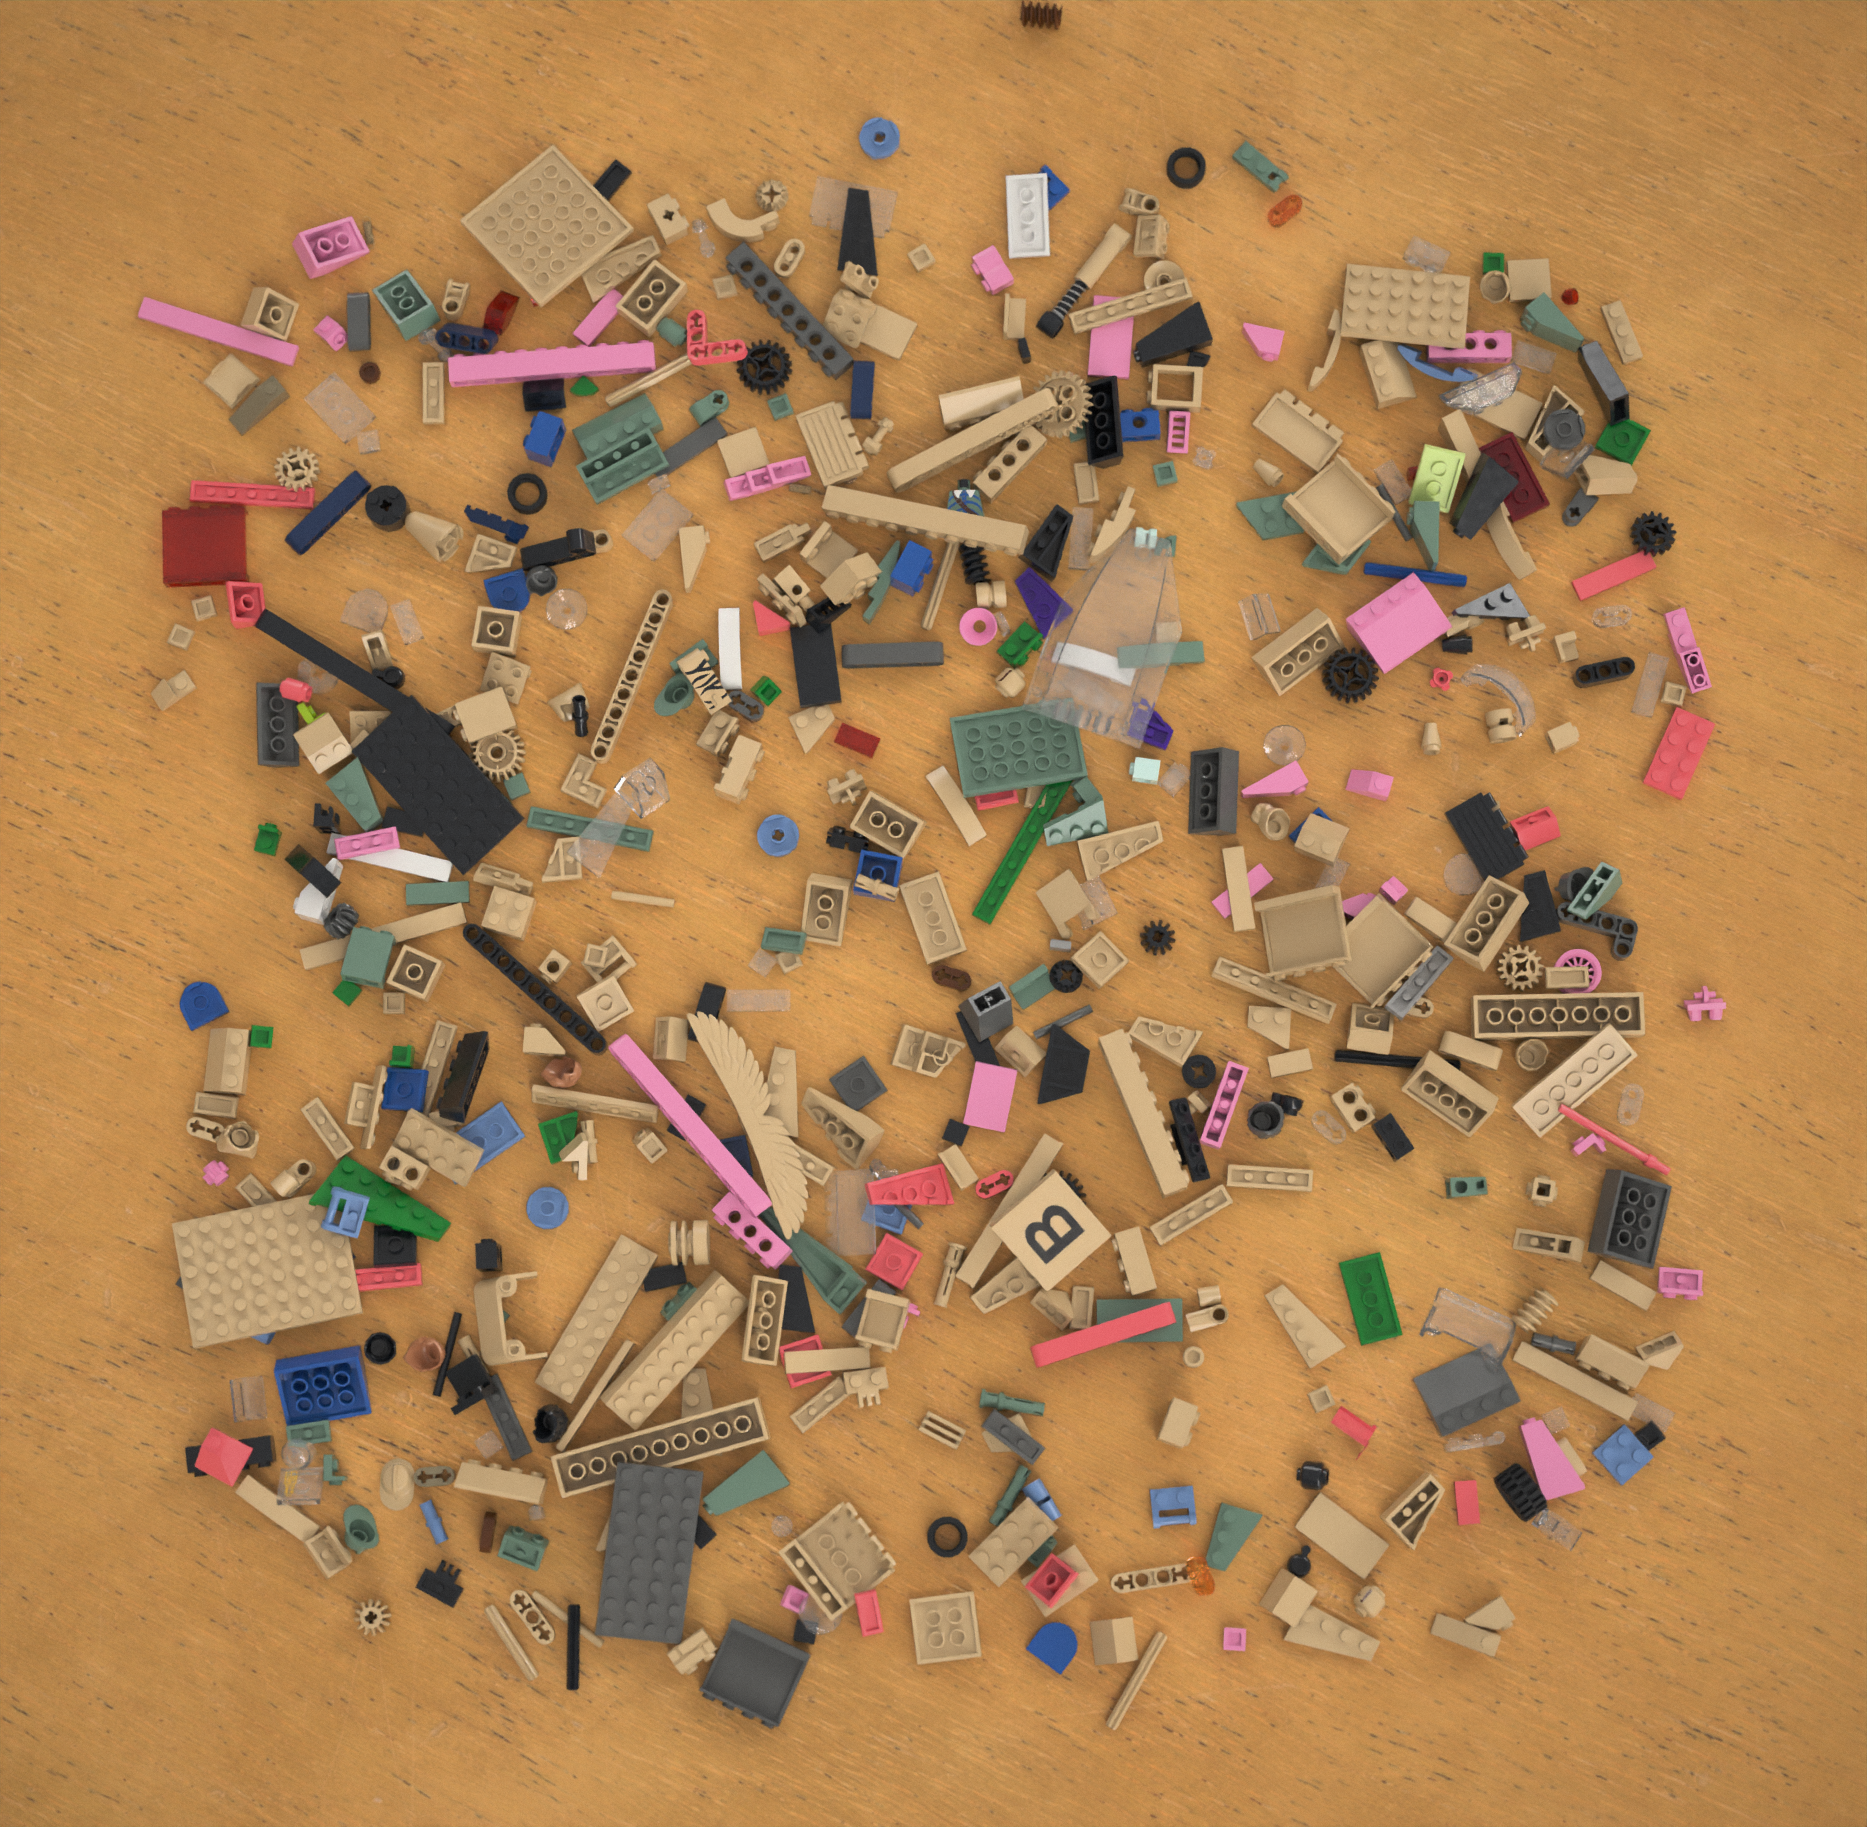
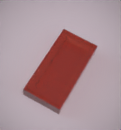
M842 723L834 743L873 759L881 738Z

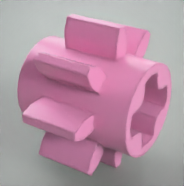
M213 1160L203 1169L206 1175L202 1178L210 1186L213 1183L219 1186L229 1177L226 1173L229 1168L224 1162L220 1161L217 1163Z

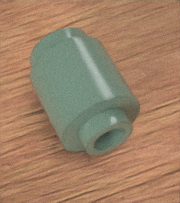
M665 317L656 329L659 335L674 347L682 346L687 340V330L673 319Z

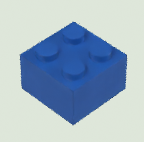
M539 411L538 415L532 418L530 425L532 430L530 435L525 436L523 446L529 460L552 468L567 430L563 419Z
M909 540L890 575L891 586L912 597L916 592L919 593L924 585L923 579L925 574L929 575L934 566L932 563L934 560L932 559V551Z
M861 850L855 883H857L858 875L862 874L874 880L880 879L883 883L898 888L903 857ZM854 883V895L895 902L878 894L876 896L872 895V892L855 887Z

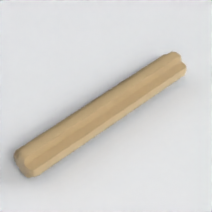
M494 1605L487 1607L484 1613L528 1681L537 1678L538 1672Z

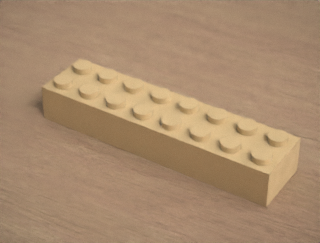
M1643 992L1473 995L1470 999L1472 1039L1477 1041L1589 1039L1608 1023L1623 1038H1641L1645 1035Z
M1122 1028L1100 1037L1098 1045L1160 1194L1164 1199L1186 1190L1190 1179L1186 1170H1181L1179 1164L1182 1160L1178 1150H1173L1171 1146L1172 1142H1174L1169 1130L1165 1131L1164 1116L1161 1110H1156V1097L1153 1091H1148L1147 1085L1149 1081L1145 1071L1141 1072L1138 1067L1141 1063L1137 1052H1132L1131 1046L1133 1043L1128 1032L1124 1033Z
M714 1270L599 1398L636 1431L747 1308L749 1300Z

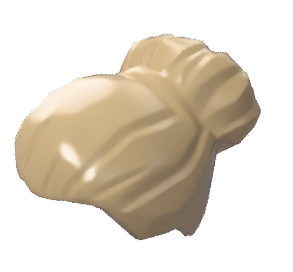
M1260 803L1256 805L1251 815V821L1259 826L1261 832L1268 839L1279 841L1287 836L1290 818L1283 809L1274 808L1270 803Z

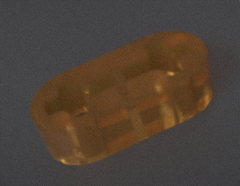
M1289 195L1269 211L1268 223L1272 227L1278 228L1295 217L1302 208L1301 198L1297 195ZM1290 201L1292 203L1297 202L1296 209L1294 207H1291L1289 210H1287ZM1283 212L1280 218L1281 221L1278 219L1273 220L1274 213L1279 215Z
M1202 1556L1190 1557L1186 1562V1569L1194 1591L1199 1596L1211 1595L1215 1590V1583L1207 1561Z

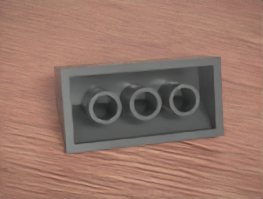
M1220 747L1191 752L1188 834L1215 836L1236 834L1239 751Z

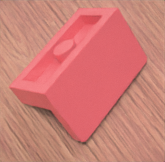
M1549 806L1510 821L1511 828L1519 839V845L1522 844L1525 851L1560 837L1557 818Z

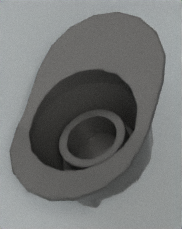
M1582 867L1565 873L1560 877L1559 884L1554 889L1560 893L1564 900L1572 902L1594 871L1589 867Z

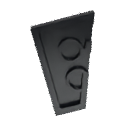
M1545 870L1524 875L1523 893H1525L1529 904L1522 913L1520 942L1561 932Z
M780 1265L778 1279L788 1281L781 1330L815 1333L801 1267Z

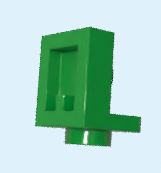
M271 823L259 824V834L254 851L276 856L282 832L277 829V825Z

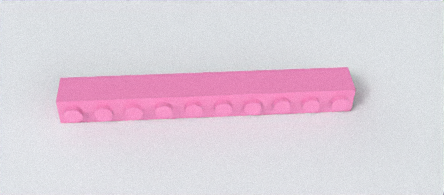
M640 340L635 344H629V342H618L617 345L600 343L595 347L578 345L576 348L568 349V347L560 346L556 347V350L537 348L535 351L527 352V350L520 349L515 350V353L496 351L490 355L475 353L474 356L456 354L448 358L449 382L452 387L559 378H581L583 375L585 377L648 373L656 370L655 347L653 342Z

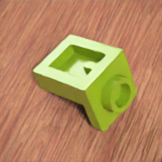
M304 702L296 706L307 724L325 714L323 713L316 717L317 714L312 706L307 707Z

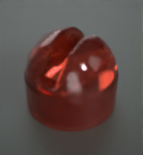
M1576 288L1565 290L1562 293L1561 300L1566 305L1577 304L1579 301L1578 291Z

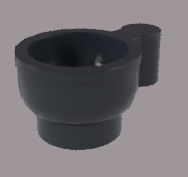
M396 666L387 667L384 671H379V669L372 671V675L382 679L383 682L395 689L401 688L405 682L404 672Z
M1273 1092L1271 1101L1282 1107L1284 1114L1297 1116L1304 1103L1302 1099Z
M1307 1545L1302 1547L1301 1554H1294L1287 1562L1288 1571L1298 1578L1305 1577L1311 1570V1562L1307 1557L1311 1548Z

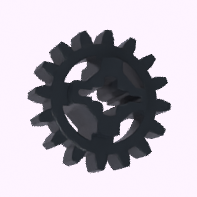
M1653 511L1650 512L1649 516L1643 513L1641 518L1637 517L1634 521L1635 524L1631 526L1633 532H1631L1630 537L1635 538L1632 545L1638 544L1637 551L1645 550V556L1649 552L1652 553L1653 557L1656 556L1657 552L1662 556L1665 550H1670L1671 544L1673 545L1676 540L1673 538L1676 531L1671 530L1674 523L1668 524L1669 517L1661 518L1662 513H1659L1657 516L1654 515Z

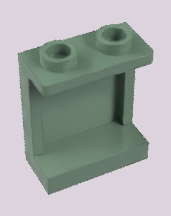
M360 926V928L353 927L340 973L342 980L384 989L386 982L384 978L392 948L396 945L395 936L388 931L375 932L365 926Z

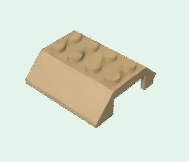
M843 1502L837 1505L826 1516L778 1552L830 1621L834 1620L855 1603V1593L872 1590L896 1571L893 1567L897 1563L888 1552L883 1555L881 1551L885 1548L875 1535L869 1537L868 1534L871 1532V1529L862 1518L856 1520L855 1516L858 1513L850 1502L846 1505Z

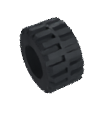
M1514 1463L1494 1478L1495 1485L1503 1499L1524 1522H1528L1548 1507L1543 1493L1521 1465Z

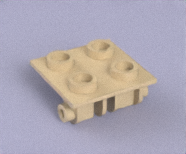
M492 651L480 690L488 692L502 686L507 700L518 705L526 679L531 675V666Z
M349 711L351 743L363 730L370 734L391 714V711Z

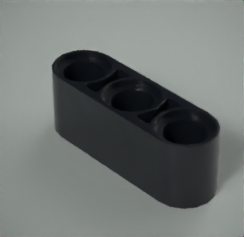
M1621 657L1584 665L1575 672L1573 682L1579 688H1587L1624 680L1633 673L1635 663L1629 657ZM1619 665H1627L1629 672H1622ZM1599 669H1606L1609 673V676H1601L1599 673ZM1578 674H1587L1589 680H1580Z
M705 982L695 1016L698 1018L697 1012L699 1011L706 1014L708 1019L709 1014L718 1019L726 987ZM691 1027L688 1040L698 1042Z

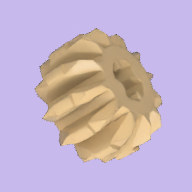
M369 1599L368 1606L364 1602L360 1603L363 1611L360 1609L355 1610V1613L360 1614V1617L354 1618V1622L361 1621L357 1629L360 1630L365 1627L364 1635H368L371 1630L372 1636H376L377 1629L381 1633L385 1632L382 1624L385 1626L390 1625V1622L386 1621L385 1618L391 1617V1613L384 1614L388 1606L384 1605L380 1608L381 1600H377L374 1606L373 1599ZM371 1611L374 1612L373 1615L377 1614L374 1624L371 1623L372 1620H368V1616L372 1614Z

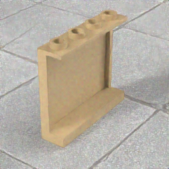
M1339 454L1335 456L1334 461L1294 495H1288L1282 504V508L1338 565L1389 523L1395 514L1391 503L1385 501L1379 495L1378 490L1370 486L1365 481L1364 476L1356 472L1351 467L1350 462Z
M1329 885L1254 903L1255 911L1261 913L1270 969V973H1266V977L1274 978V981H1281L1287 979L1286 976L1293 975L1294 977L1304 976L1306 971L1322 972L1326 970L1325 967L1341 968L1345 966V963L1352 962L1340 887Z
M1378 894L1346 926L1352 962H1347L1344 967L1335 969L1372 1004L1371 1008L1376 1004L1380 1007L1388 999L1386 994L1390 990L1395 992L1403 984L1400 980L1405 975L1410 977L1418 969L1415 965L1420 960L1424 963L1432 955L1430 950L1434 946L1385 898Z

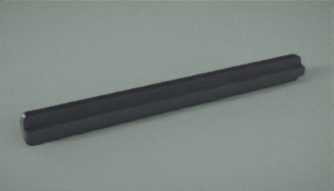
M1336 1050L1334 1053V1060L1336 1062L1415 1068L1417 1063L1423 1058ZM1443 1059L1460 1071L1461 1062L1459 1060Z

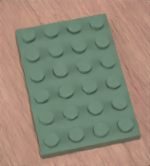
M1073 698L950 718L963 798L1083 779L1086 776L1088 778Z

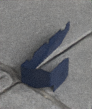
M467 505L464 510L471 522L506 534L505 539L514 544H518L519 540L525 537L529 529L526 524H518L509 519L503 521L501 516L492 513L488 515L487 511L479 508L472 510L470 505Z

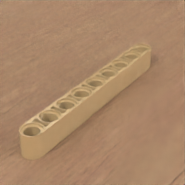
M1049 388L1043 389L888 470L887 476L895 492H903L1052 415L1059 409V405Z
M658 590L652 598L592 744L591 755L599 764L607 763L612 756L672 610L673 599L667 590ZM661 597L669 599L665 605L658 604V600ZM653 616L661 617L660 622L657 624H652L650 619ZM645 635L653 636V640L649 643L642 641ZM637 654H644L645 659L642 662L634 660ZM632 672L638 674L634 681L627 680L628 674ZM624 691L630 693L628 699H619L620 693ZM618 710L622 712L620 718H611V714L614 711ZM606 730L614 731V735L611 738L603 737ZM598 749L606 750V754L603 757L595 755Z

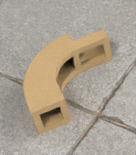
M725 198L706 206L708 216L715 228L725 237L737 242L752 243L764 240L763 231H771L780 224L776 210L753 220H743L731 212Z

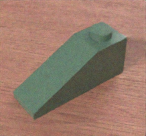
M1601 861L1567 908V911L1585 920L1606 904L1622 885L1620 870Z

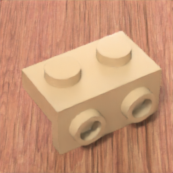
M329 1526L303 1544L326 1580L348 1567L352 1562L351 1553L346 1547L343 1548L339 1542V1535L334 1529L331 1530Z

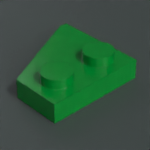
M577 1111L538 1124L552 1165L562 1161L559 1152L575 1138L578 1122Z

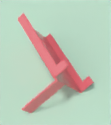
M1343 1406L1339 1408L1331 1421L1332 1424L1365 1446V1448L1368 1446L1369 1439L1377 1428L1375 1425L1369 1426ZM1365 1448L1361 1451V1453L1358 1454L1357 1459H1358L1359 1456L1362 1454V1452L1365 1450Z

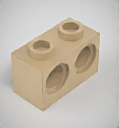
M1353 1083L1329 1098L1352 1134L1374 1121V1114H1376L1373 1106L1370 1103L1366 1104L1362 1098L1364 1093L1358 1085L1354 1086ZM1351 1093L1354 1097V1102L1350 1104L1344 1102L1343 1094ZM1363 1111L1366 1119L1364 1121L1356 1120L1355 1112Z
M394 1146L390 1147L379 1166L380 1169L384 1170L382 1175L392 1181L396 1177L402 1181L400 1185L410 1191L412 1188L419 1190L431 1170L427 1165ZM398 1159L400 1162L399 1168L391 1170V1161ZM415 1169L418 1171V1177L411 1181L408 1179V1173Z

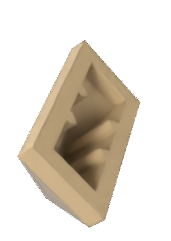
M1042 1288L1030 1302L1061 1330L1074 1317L1068 1292L1049 1290L1047 1292Z
M1672 1331L1635 1348L1643 1361L1652 1366L1668 1370L1684 1346L1676 1332Z

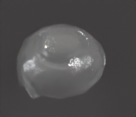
M299 1437L288 1440L282 1447L281 1457L284 1464L288 1467L302 1470L313 1462L316 1458L317 1450L311 1441L305 1442Z

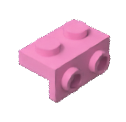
M1659 1267L1657 1293H1662L1664 1298H1676V1295H1684L1686 1300H1697V1297L1703 1296V1271Z

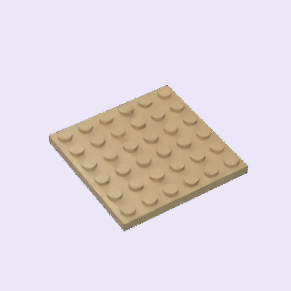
M554 145L549 147L460 220L464 228L540 307L544 306L634 232L633 227Z

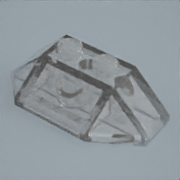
M1513 362L1440 394L1439 398L1445 405L1456 410L1461 409L1466 414H1480L1491 406L1502 404L1503 401L1509 399L1514 394L1522 370Z

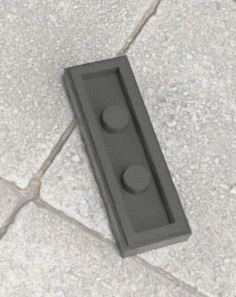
M995 1409L992 1410L981 1425L1031 1465L1035 1463L1045 1450L1044 1446Z

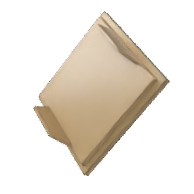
M230 353L211 371V374L203 381V384L233 409L260 381V378Z

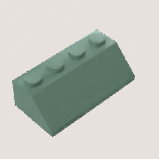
M644 393L573 429L572 432L588 460L647 427L650 428L653 435L664 430L654 406Z

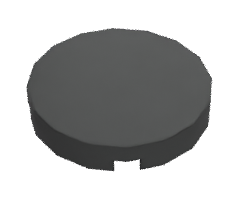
M1559 409L1552 412L1546 419L1543 426V435L1551 447L1557 450L1568 451L1576 448L1581 443L1585 435V424L1582 417L1574 413V411Z

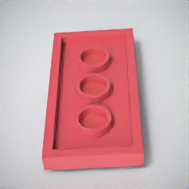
M1676 707L1643 780V784L1682 800L1715 724Z

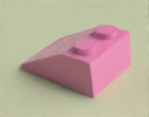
M352 216L300 232L292 243L310 279L328 274L370 252Z

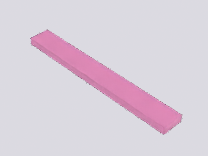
M144 297L138 313V317L291 367H293L299 350L297 345Z

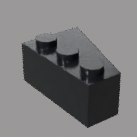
M1058 504L1053 507L1026 545L1023 555L1020 554L1018 557L1051 582L1056 577L1074 517Z

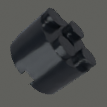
M384 485L375 488L367 494L365 510L373 525L386 532L397 531L405 525V519L410 514V506L398 488Z

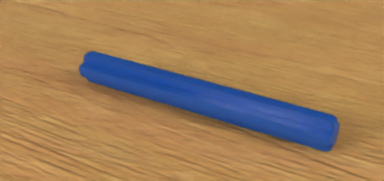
M1369 562L1364 565V574L1404 579L1414 572L1421 582L1465 587L1467 583L1466 575Z

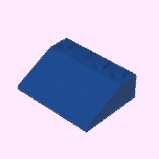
M360 1345L276 1360L274 1374L287 1426L323 1420L331 1421L372 1413L365 1364Z

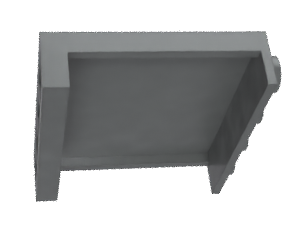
M732 1618L699 1691L703 1692L702 1696L714 1702L716 1698L723 1701L722 1706L730 1710H734V1708L742 1710L741 1715L753 1720L754 1717L761 1719V1724L771 1729L774 1726L779 1727L811 1654Z

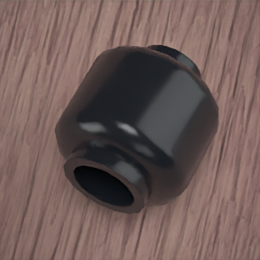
M1305 1461L1302 1467L1297 1469V1481H1300L1304 1489L1321 1490L1324 1485H1328L1329 1469L1322 1462Z

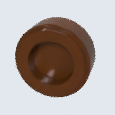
M367 362L360 367L359 374L365 383L373 384L380 379L381 371L375 363Z

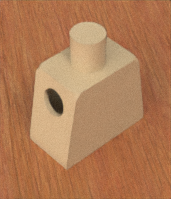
M790 565L772 580L783 596L786 594L794 605L799 604L805 612L815 605L808 596L811 590ZM792 589H798L800 591V594L795 595L792 592Z

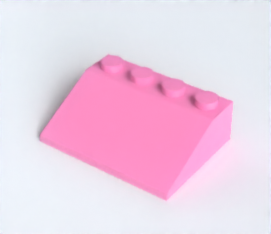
M1414 572L1346 618L1347 630L1365 652L1370 655V658L1375 661V664L1384 674L1452 627L1426 586Z

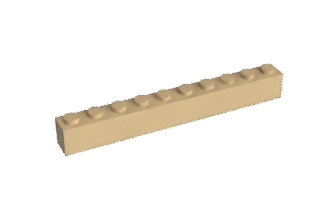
M832 485L827 486L822 505L823 511L827 514L826 516L832 519L842 517L852 523H858V521L866 522V525L871 527H878V525L886 526L885 528L890 531L900 529L905 530V533L910 535L924 534L929 539L944 538L946 542L956 544L957 541L963 542L966 546L976 548L978 545L991 552L1002 550L1005 554L1011 556L1023 555L1029 534L1027 526Z

